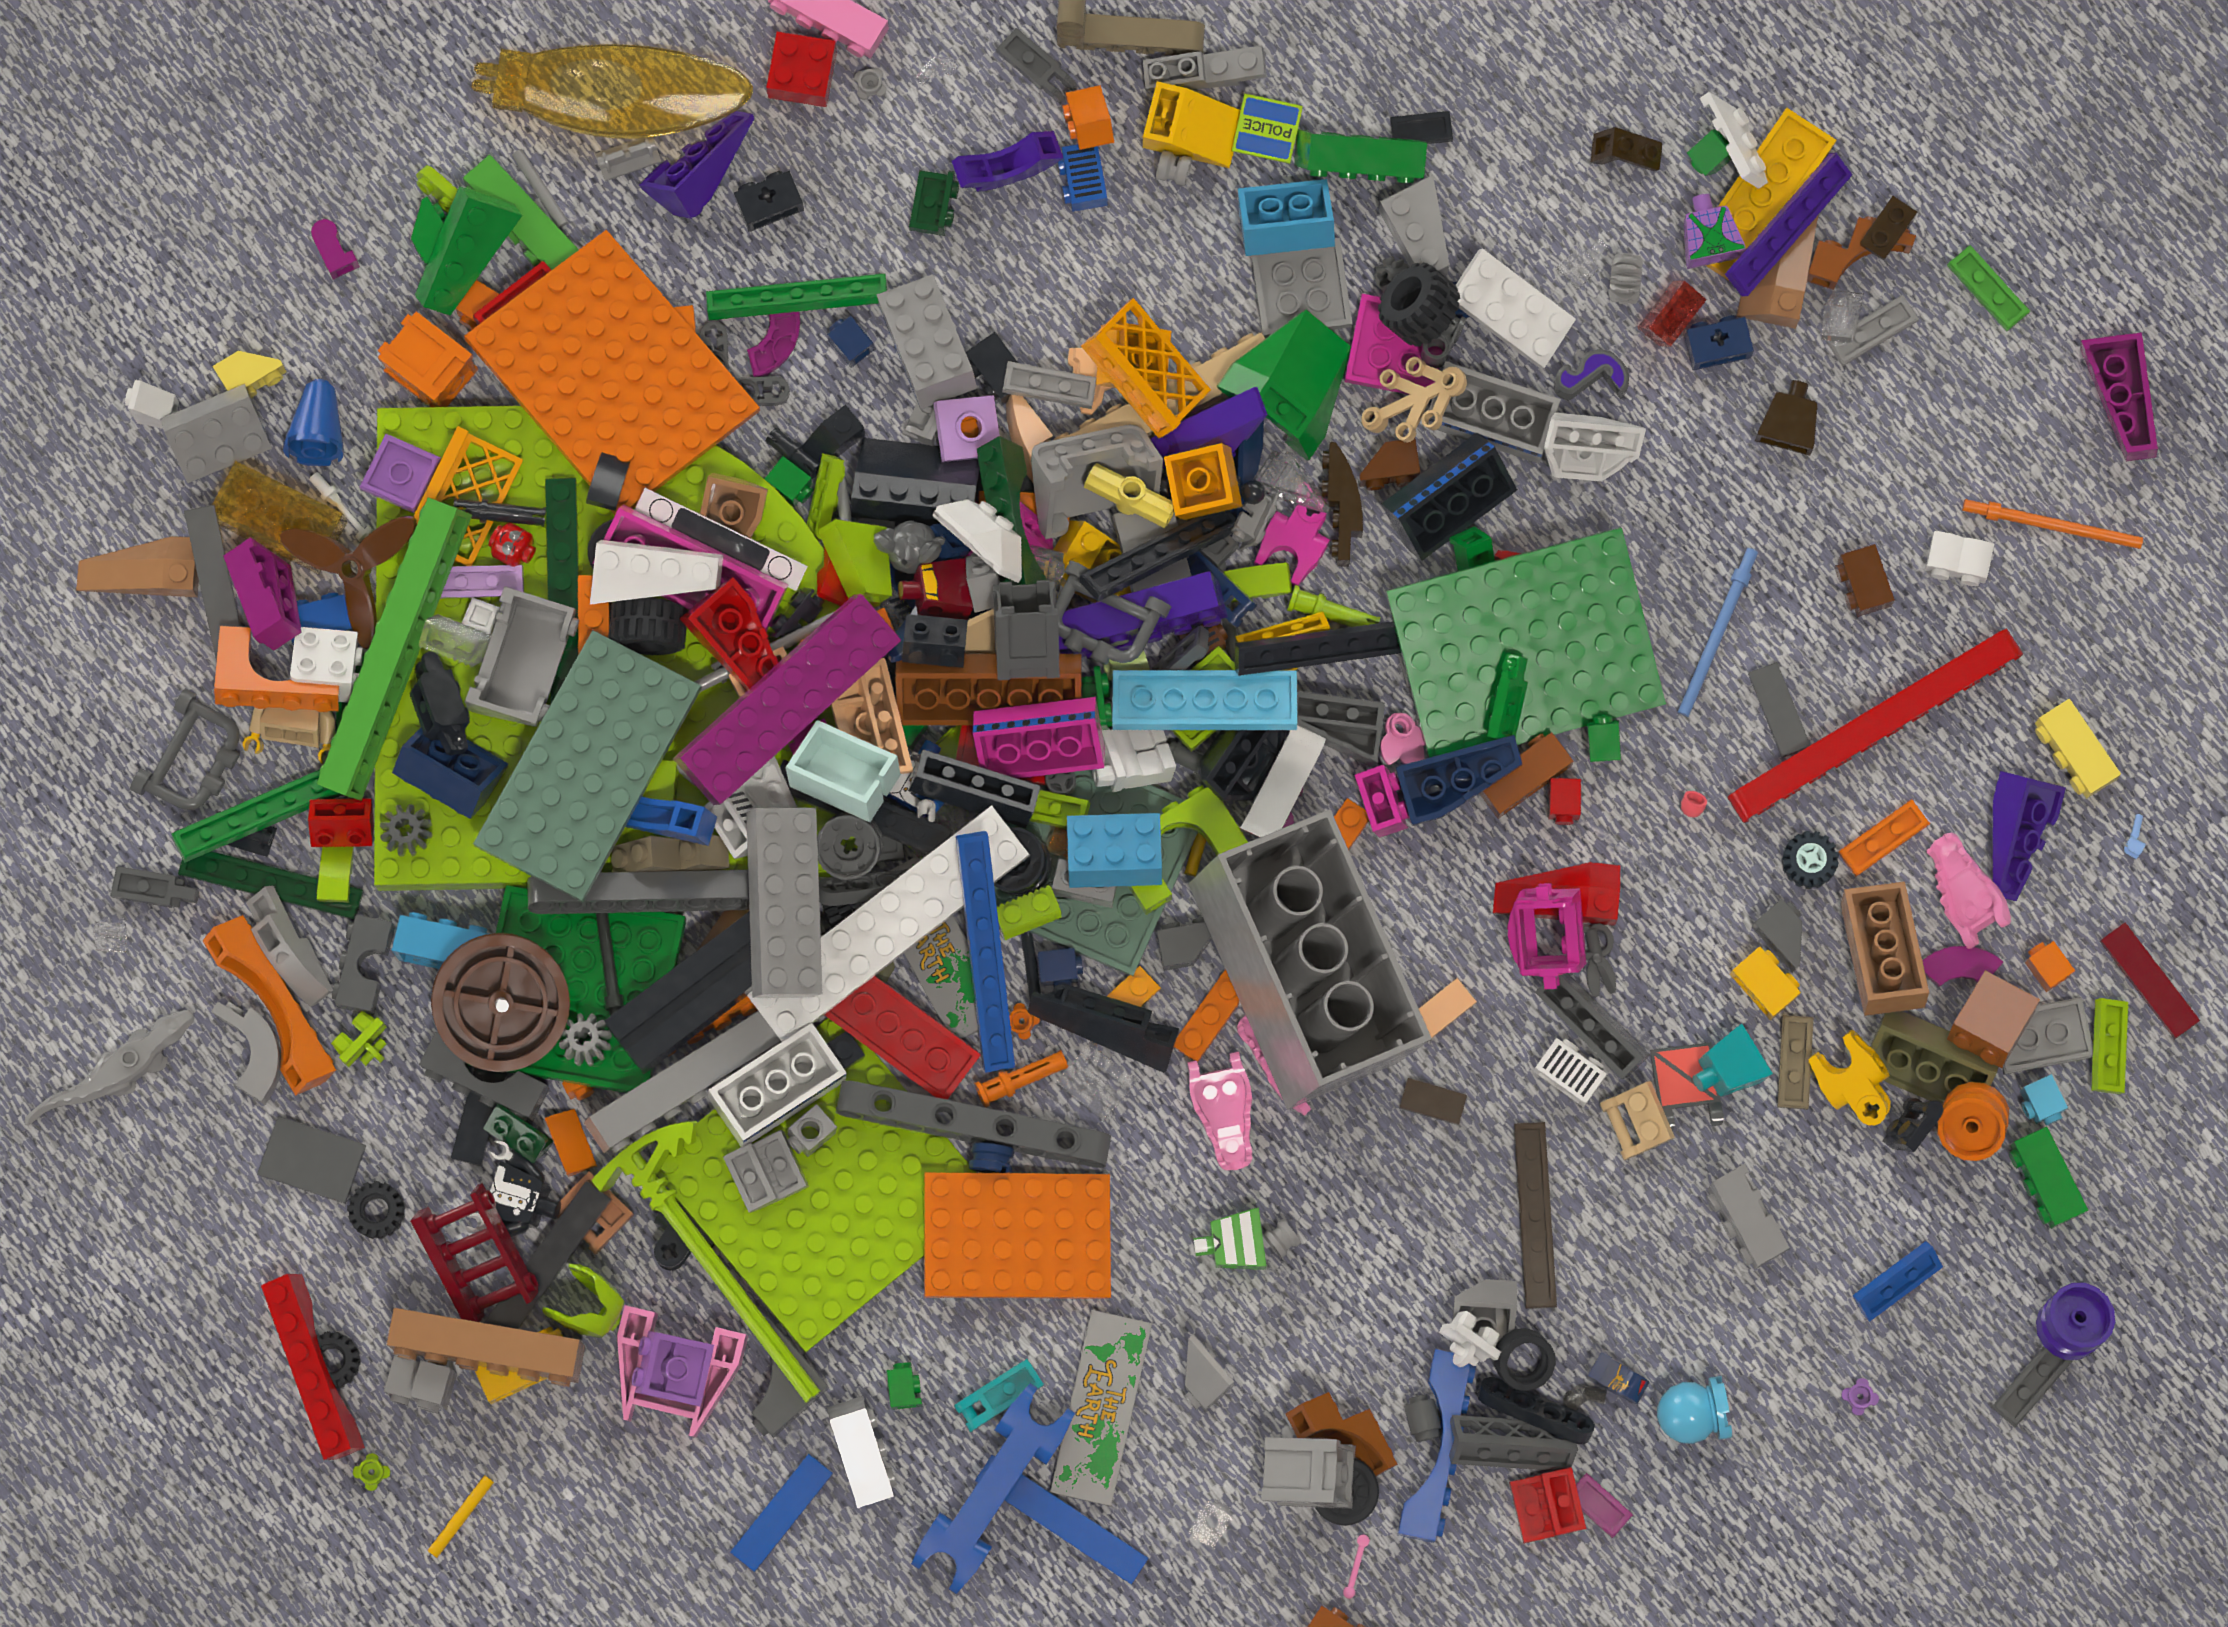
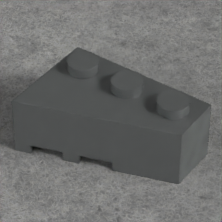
M1297 691V725L1326 738L1324 745L1369 767L1375 768L1378 761L1385 703Z

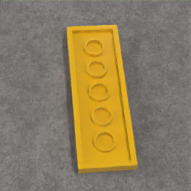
M1788 108L1785 109L1757 149L1758 156L1766 166L1764 172L1768 183L1758 189L1743 180L1739 175L1718 205V207L1727 206L1746 249L1823 162L1837 141ZM1737 259L1705 266L1729 281L1725 273Z

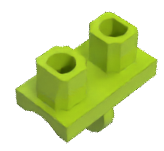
M361 1011L352 1021V1024L361 1032L358 1038L353 1042L342 1032L331 1043L340 1055V1060L347 1067H350L365 1050L367 1052L360 1059L365 1066L373 1058L380 1063L385 1059L379 1052L387 1043L380 1038L373 1046L371 1044L387 1027L378 1017L374 1019L372 1016Z

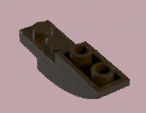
M1330 442L1329 451H1323L1322 469H1328V480H1322L1321 496L1327 499V507L1339 508V510H1333L1332 528H1338V540L1332 539L1331 558H1337V566L1349 567L1351 537L1362 538L1361 498L1353 471L1344 453L1336 442Z

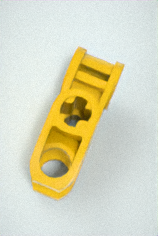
M1852 1029L1842 1037L1844 1044L1851 1054L1850 1066L1836 1068L1819 1052L1813 1054L1808 1060L1821 1091L1835 1109L1839 1110L1849 1103L1862 1123L1875 1126L1885 1119L1891 1108L1890 1098L1879 1084L1889 1077V1072L1876 1051ZM1877 1103L1880 1108L1877 1111L1875 1109L1871 1111L1868 1109L1869 1104L1875 1105Z

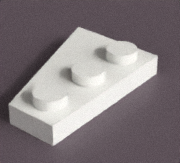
M1710 92L1703 95L1700 100L1704 107H1709L1713 110L1716 119L1712 123L1716 130L1720 131L1723 137L1729 141L1726 149L1741 178L1758 189L1767 184L1768 180L1764 172L1766 166L1758 156L1756 150L1757 141L1749 131L1747 125L1749 119L1746 113L1741 108L1736 109Z
M775 756L742 785L756 808H797Z

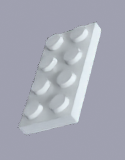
M1484 249L1477 251L1456 284L1457 292L1460 293L1459 308L1541 369L1545 368L1576 320Z

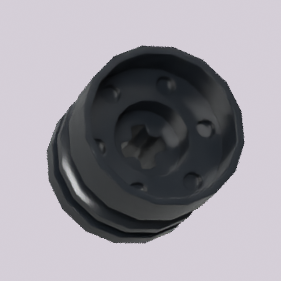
M1009 827L1030 856L1024 860L1026 862L1024 867L1019 866L1018 871L1016 867L995 882L994 886L1012 896L1028 895L1029 892L1034 893L1035 889L1040 890L1047 883L1052 872V858L1048 847L1033 833L1020 827Z

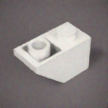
M135 380L133 388H128L125 405L128 406V410L138 424L163 428L160 419L177 412L179 401L175 394L143 381Z

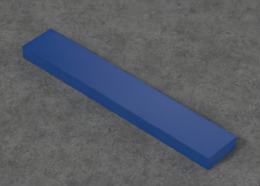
M991 1455L975 1479L977 1483L995 1458L994 1455ZM1021 1474L1004 1500L1131 1585L1149 1559L1023 1474Z

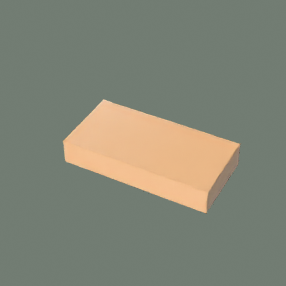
M1456 978L1421 1006L1419 1011L1431 1038L1476 1004L1477 1001L1459 979Z

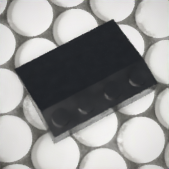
M863 438L852 490L851 516L854 518H868L899 523L914 521L927 526L941 524L932 516L937 506L967 499L976 503L980 478L978 459L942 462L940 446Z

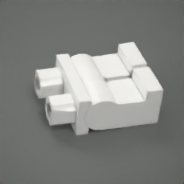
M1102 730L1105 744V767L1093 769L1092 771L1096 787L1111 786L1112 792L1121 791L1122 788H1135L1170 782L1172 780L1176 764L1170 747L1166 743L1167 739L1163 730Z

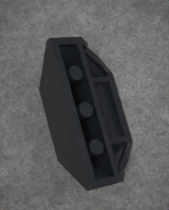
M1221 730L1199 761L1202 781L1221 801L1253 800L1263 786L1284 745L1285 730Z

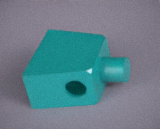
M1740 1024L1698 1060L1703 1070L1693 1075V1082L1699 1091L1703 1092L1713 1086L1718 1095L1723 1097L1760 1084L1773 1073L1743 1024Z

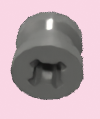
M1074 772L1046 775V788L1048 792L1070 796L1075 791L1076 775Z

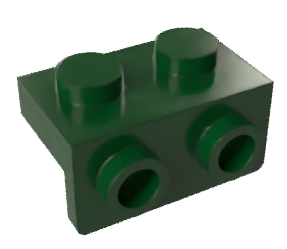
M919 170L909 224L910 231L945 236L946 227L952 228L955 210L950 209L952 198L957 199L960 185L959 181H955V171L948 170V175Z
M500 1104L494 1108L483 1128L500 1141L505 1142L510 1148L519 1152L533 1164L549 1150L554 1142Z

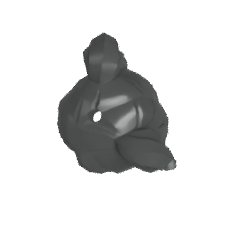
M906 521L896 526L895 529L887 528L874 534V543L877 549L888 553L892 566L907 574H915L919 565L931 563L937 559L942 551L941 545L945 542L944 537H935L930 527L914 521Z

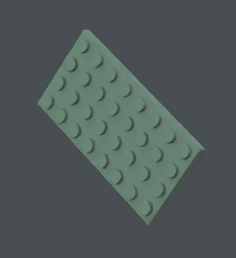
M592 630L475 839L474 847L584 902L702 689L701 685Z

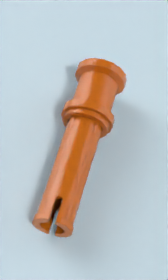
M1059 1050L1052 1055L1010 1073H1007V1071L998 1072L997 1077L983 1083L977 1081L974 1085L983 1106L987 1108L991 1102L1005 1096L1013 1097L1017 1089L1061 1070L1068 1069V1064L1062 1051Z

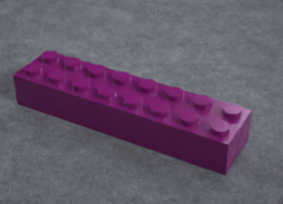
M862 594L853 595L679 752L673 760L713 805H721L895 647L901 639Z

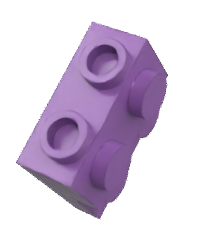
M648 1331L647 1337L643 1336L641 1338L638 1348L639 1355H643L641 1367H636L632 1375V1386H636L635 1393L701 1407L714 1345Z

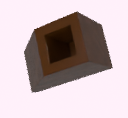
M1414 438L1413 441L1408 443L1402 440L1385 442L1360 473L1359 487H1366L1368 491L1383 489L1384 484L1396 483L1397 487H1404L1420 475L1416 439Z

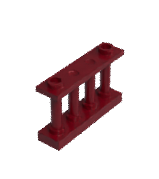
M483 1183L478 1184L471 1192L472 1201L438 1216L432 1214L428 1206L417 1211L410 1220L460 1318L474 1322L482 1320L485 1316L484 1309L520 1293L526 1304L533 1301L539 1292L538 1281L535 1275L529 1272L495 1208L496 1201L493 1194L486 1190ZM479 1212L487 1228L453 1243L446 1241L442 1233V1227ZM493 1239L501 1255L467 1270L460 1268L456 1260V1254ZM507 1266L515 1281L514 1283L482 1297L474 1295L470 1287L471 1281Z

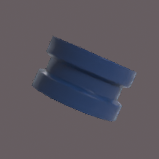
M972 1143L971 1153L974 1156L969 1163L970 1170L981 1173L1012 1172L1010 1159L1014 1157L1013 1148L990 1143Z

